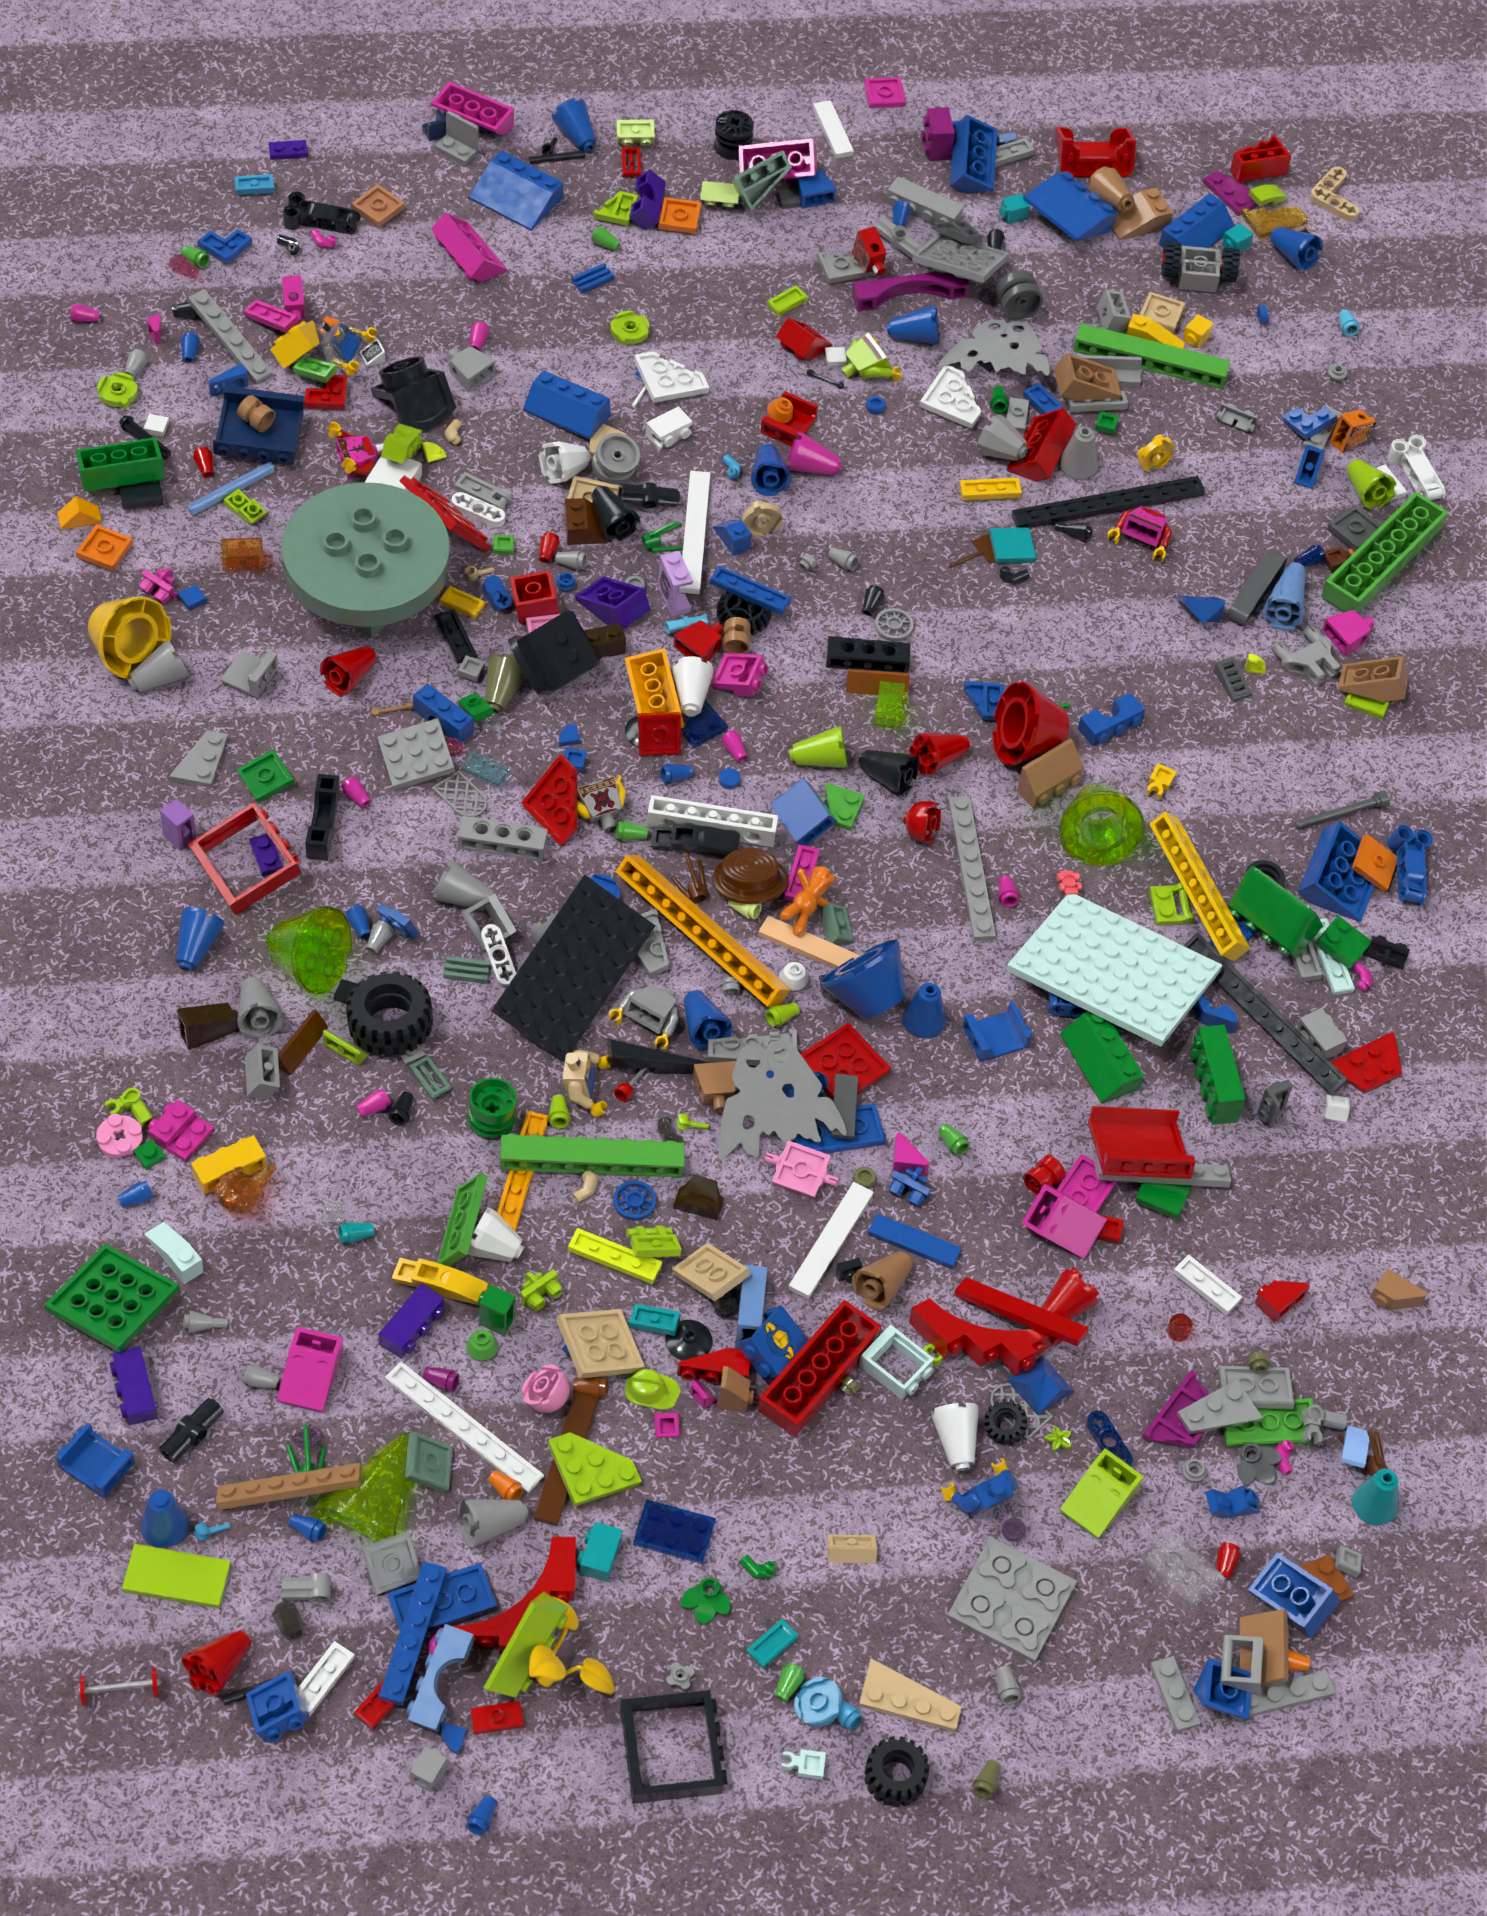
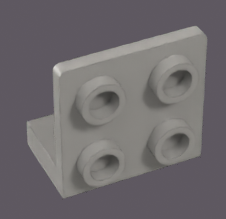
M448 111L446 113V135L435 144V150L466 166L478 154V126Z
M270 650L265 657L263 656L260 659L241 651L221 677V682L257 698L278 670L277 653Z

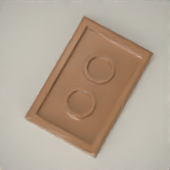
M1280 1609L1240 1617V1636L1263 1637L1261 1686L1288 1681L1287 1611ZM1240 1648V1669L1251 1672L1252 1651Z

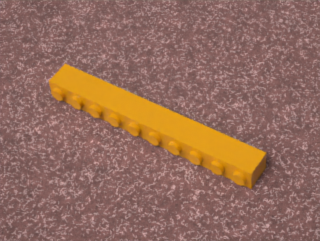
M626 855L615 871L621 878L767 1007L782 1004L791 991L789 986L640 855Z

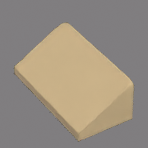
M827 1535L828 1563H876L877 1543L875 1535Z

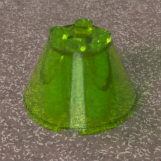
M320 906L281 920L265 937L271 961L276 963L308 993L324 994L338 984L348 965L345 964L347 953L351 952L352 935L349 922L339 909L331 906Z

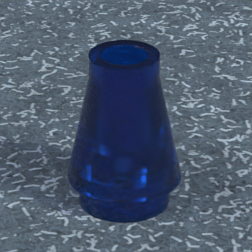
M1312 545L1303 553L1294 557V563H1300L1304 567L1322 563V560L1325 559L1324 550L1320 545Z

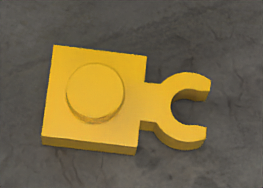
M1157 763L1149 778L1148 783L1150 784L1147 787L1146 795L1149 796L1151 791H1156L1158 793L1156 799L1159 800L1162 797L1163 789L1168 791L1177 771Z

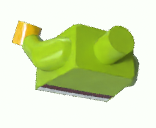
M869 332L862 338L852 341L845 353L850 363L841 368L847 378L857 372L862 380L884 377L891 378L892 381L897 382L901 380L903 374L899 373L900 368L898 366L893 367V370L891 369L887 356L878 345L879 340H874V336Z

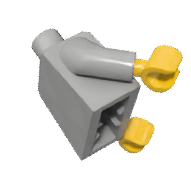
M649 985L643 989L630 990L618 1004L619 1008L610 1010L609 1019L612 1020L613 1017L618 1016L615 1020V1025H620L623 1022L622 1014L624 1012L625 1015L658 1034L662 1032V1036H658L655 1040V1048L658 1043L662 1042L665 1044L663 1051H666L668 1048V1037L672 1036L678 1023V1009L675 1007L677 1000L670 989L661 990L654 985Z

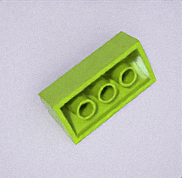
M545 1592L536 1597L527 1608L483 1688L515 1698L521 1692L526 1693L533 1681L529 1676V1661L532 1650L537 1645H546L549 1648L553 1646L556 1637L553 1635L556 1629L561 1630L567 1621L568 1616L565 1613L569 1607Z

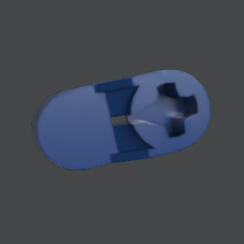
M488 576L482 584L483 593L495 611L504 612L511 605L510 593L498 576Z

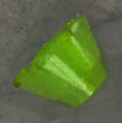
M1093 783L1083 787L1066 808L1059 823V836L1066 852L1071 857L1084 861V864L1093 866L1111 865L1126 859L1134 853V849L1139 842H1142L1145 833L1144 817L1138 805L1129 797L1105 783ZM1105 811L1113 813L1107 819L1100 821L1086 819L1096 812Z

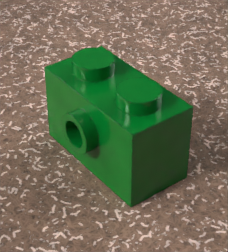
M490 1285L487 1291H483L480 1294L477 1302L479 1304L477 1313L479 1315V1325L505 1336L515 1319L516 1296Z

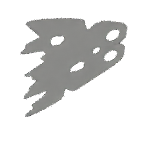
M996 319L985 321L975 328L972 333L975 339L961 340L949 350L938 364L939 367L961 362V368L970 372L975 364L982 360L984 363L991 362L996 372L1010 367L1013 371L1026 374V366L1029 363L1036 371H1042L1046 376L1050 372L1047 357L1042 354H1036L1042 350V346L1033 328L1028 323L1019 321L1006 323L1004 320ZM996 323L999 324L1001 328L998 330H991L989 329V325ZM1014 326H1023L1024 331L1015 332L1012 328ZM1001 334H1007V337H1001ZM1012 342L1019 343V347L1015 350L1009 344ZM972 350L978 352L977 356L975 357L967 356V354Z
M778 1040L770 1042L766 1050L760 1045L746 1046L741 1049L732 1074L734 1086L740 1089V1092L729 1097L725 1103L719 1136L720 1160H723L739 1143L742 1144L748 1155L758 1158L759 1135L762 1131L767 1135L775 1131L785 1146L788 1140L791 1141L797 1134L802 1135L805 1139L811 1138L815 1142H820L821 1139L817 1131L815 1118L824 1122L830 1131L837 1128L844 1136L847 1135L845 1124L835 1104L828 1097H817L821 1091L822 1084L798 1050L789 1041ZM778 1048H784L788 1052V1058L785 1062H777L775 1060L774 1052ZM751 1053H755L760 1057V1064L755 1068L749 1067L746 1063V1058ZM772 1070L774 1072V1076L772 1078H768L766 1076L767 1071ZM784 1084H792L794 1087V1097L790 1098L782 1091ZM746 1115L754 1117V1126L750 1129L743 1128V1119Z

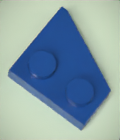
M964 681L963 689L981 719L997 721V719L993 718L998 701L1004 692V684Z

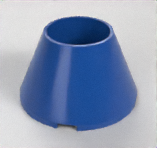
M892 939L866 950L865 954L856 959L851 958L832 970L821 980L820 984L864 1020L887 1011L906 997L900 943L897 939Z

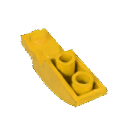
M400 1258L392 1276V1280L395 1283L417 1288L422 1283L442 1297L479 1305L477 1302L480 1294L489 1288V1283L477 1277L420 1258L418 1261Z

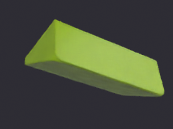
M327 1030L323 1031V1045L354 1064L360 1065L368 1056V1053L335 1033Z

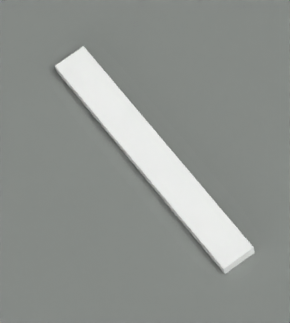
M690 471L682 558L693 579V584L681 586L679 593L700 594L710 472Z
M402 1361L385 1376V1381L499 1472L519 1481L524 1488V1492L527 1494L544 1478V1474Z

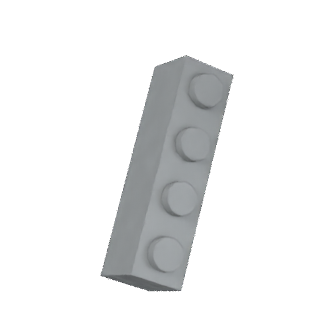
M899 176L887 190L886 203L893 207L895 201L908 202L911 208L909 214L922 218L924 221L934 223L961 221L964 205Z

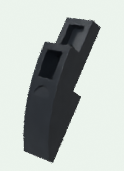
M673 823L672 827L653 826L651 847L652 849L692 850L696 854L728 855L739 849L740 834L707 826Z

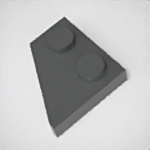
M966 221L933 223V230L966 245L982 243L983 236Z

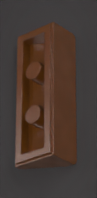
M316 1009L312 1010L278 1054L279 1069L289 1075L295 1072L322 1037L323 1031L328 1029L327 1024Z

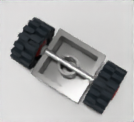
M1165 242L1161 262V276L1175 278L1178 276V289L1216 293L1219 280L1220 282L1227 283L1237 282L1240 266V249L1224 247L1220 260V249L1181 246V243Z

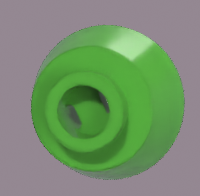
M487 1330L475 1331L466 1342L468 1355L478 1361L491 1359L498 1350L497 1339Z

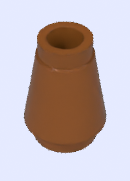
M602 1376L574 1378L573 1393L579 1392L598 1399L607 1397L608 1378H603Z

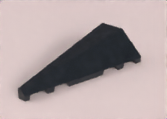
M607 1037L610 1068H654V1074H693L694 1064L710 1063Z

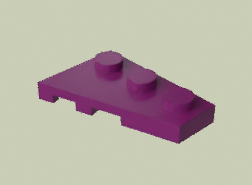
M1219 171L1204 177L1203 183L1237 216L1258 207V204L1248 195L1250 188Z

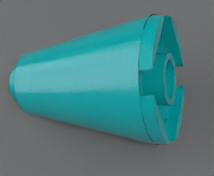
M1381 1469L1354 1490L1351 1504L1360 1520L1376 1526L1394 1520L1399 1511V1480L1395 1472L1390 1469Z

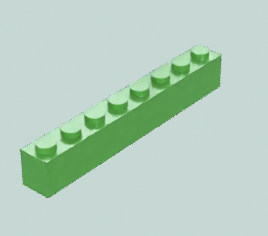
M1080 323L1073 352L1085 355L1141 357L1142 364L1140 369L1219 389L1224 387L1230 365V360Z
M511 1133L501 1135L499 1170L582 1174L585 1171H591L595 1174L682 1177L684 1170V1143L676 1141L656 1142L653 1140L633 1141L631 1139L611 1140L608 1138L588 1139L585 1137L565 1138L563 1136L543 1137L540 1135L520 1136Z

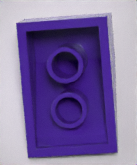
M605 576L575 596L576 601L605 624L621 623L622 629L627 628L629 624L641 618L650 610L644 588Z

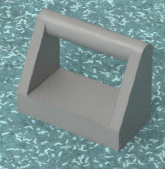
M495 893L461 912L482 950H485L481 939L482 931L471 914L472 911L484 905L494 924L500 928L503 938L517 931ZM494 938L493 940H491V941H492V945L496 944V943H495V938Z
M1224 1635L1221 1684L1250 1693L1261 1694L1263 1637ZM1233 1645L1252 1651L1251 1678L1231 1676Z

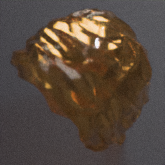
M271 1162L270 1166L263 1169L256 1177L243 1173L241 1166L222 1174L219 1183L214 1187L219 1204L231 1213L244 1214L251 1212L265 1195L263 1188L267 1186L268 1180L272 1178V1173L277 1170L274 1162Z

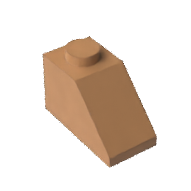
M1387 1269L1374 1287L1370 1299L1374 1300V1303L1379 1307L1396 1310L1420 1307L1426 1298L1427 1292Z
M723 1366L718 1409L746 1412L747 1404L752 1405L754 1390H749L750 1380L726 1366Z

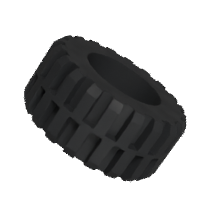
M385 971L380 972V975H370L366 981L364 979L360 981L347 998L346 1014L350 1036L357 1046H362V1049L368 1053L372 1051L373 1055L380 1057L381 1054L386 1055V1057H393L395 1054H399V1056L405 1055L406 1050L410 1049L412 1052L417 1049L418 1044L422 1045L432 1031L433 1012L429 991L422 985V982L416 978L412 979V976L406 973L400 975V972L393 971L392 973H387ZM385 1008H400L407 1011L404 1016L395 1020L384 1021L372 1017L376 1012Z

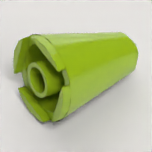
M1360 459L1349 463L1346 470L1347 475L1365 508L1374 510L1372 507L1378 506L1381 508L1390 502L1395 495L1394 487H1397V483L1392 476Z
M841 726L834 727L793 744V749H789L791 762L795 761L796 765L848 767Z

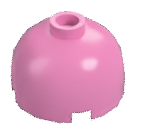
M549 1364L542 1366L544 1370H541L539 1373L536 1371L531 1373L522 1388V1394L525 1396L524 1402L540 1413H552L560 1409L566 1403L570 1394V1383L566 1375L557 1366Z

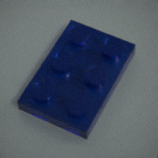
M646 1499L633 1545L703 1564L716 1518Z

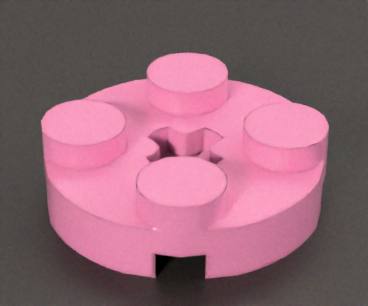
M110 1115L108 1119L101 1123L96 1133L97 1144L100 1150L111 1158L118 1159L122 1158V1156L133 1155V1150L143 1143L142 1126L129 1116ZM123 1133L125 1139L120 1138L119 1140H116L115 1135Z

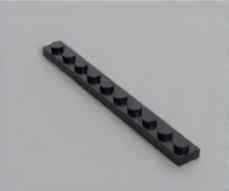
M1199 476L1014 509L1011 516L1016 528H1031L1134 509L1140 506H1150L1204 496L1205 489Z
M1197 932L1183 945L1222 964L1221 971L1215 980L1332 1096L1349 1081L1257 989L1221 956L1201 934Z

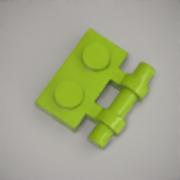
M655 1225L654 1228L635 1226V1228L626 1229V1237L631 1238L630 1244L636 1258L680 1256L681 1246L676 1234H672L671 1227L664 1228L663 1225Z

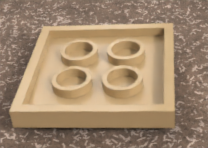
M621 1309L559 1314L556 1321L579 1378L637 1373L645 1368Z

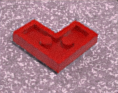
M333 375L327 382L326 389L306 388L305 408L345 410L347 375Z

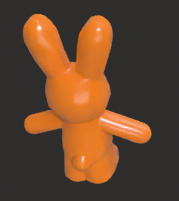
M817 866L812 868L810 878L807 877L804 869L801 868L797 871L803 891L797 893L793 903L783 909L780 914L782 920H791L799 913L792 929L795 936H800L804 933L808 917L814 913L817 905L824 908L830 903L821 897L835 881V877L826 867Z

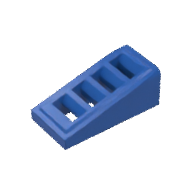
M243 363L208 380L210 396L224 394L225 386L248 387V374Z

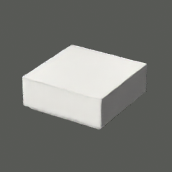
M845 347L825 348L827 367L846 366Z
M149 414L144 430L149 434L164 437L169 424V418Z

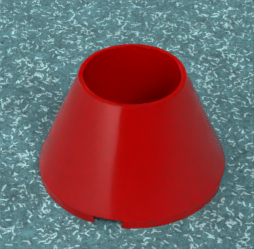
M1023 681L1019 683L1014 682L1001 695L993 718L997 719L996 731H992L993 747L1001 762L1008 765H1016L1042 756L1067 740L1069 717L1066 710L1034 686Z

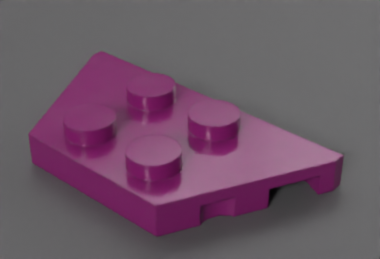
M1190 1370L1143 1433L1142 1438L1144 1440L1194 1448L1205 1432L1189 1434L1177 1416L1178 1411L1209 1395L1205 1387H1201L1196 1379L1195 1371Z

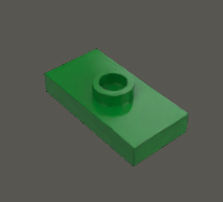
M477 692L458 700L460 708L474 718V722L494 714L492 707Z

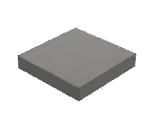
M408 1531L361 1548L376 1595L417 1581L420 1567Z

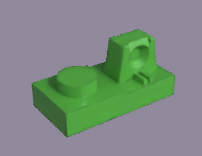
M302 356L293 367V371L301 375L303 379L311 382L318 380L327 383L337 372L336 364Z

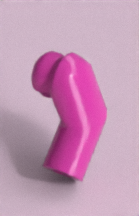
M1284 1440L1276 1447L1277 1452L1282 1457L1277 1466L1283 1476L1293 1472V1468L1288 1461L1291 1451L1294 1449V1445L1290 1440Z

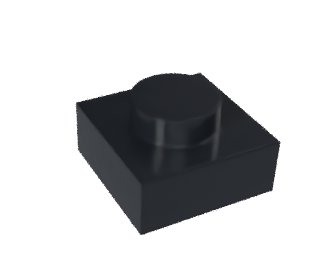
M860 1258L837 1263L836 1276L839 1282L843 1280L847 1282L852 1281V1276L858 1269L862 1268Z

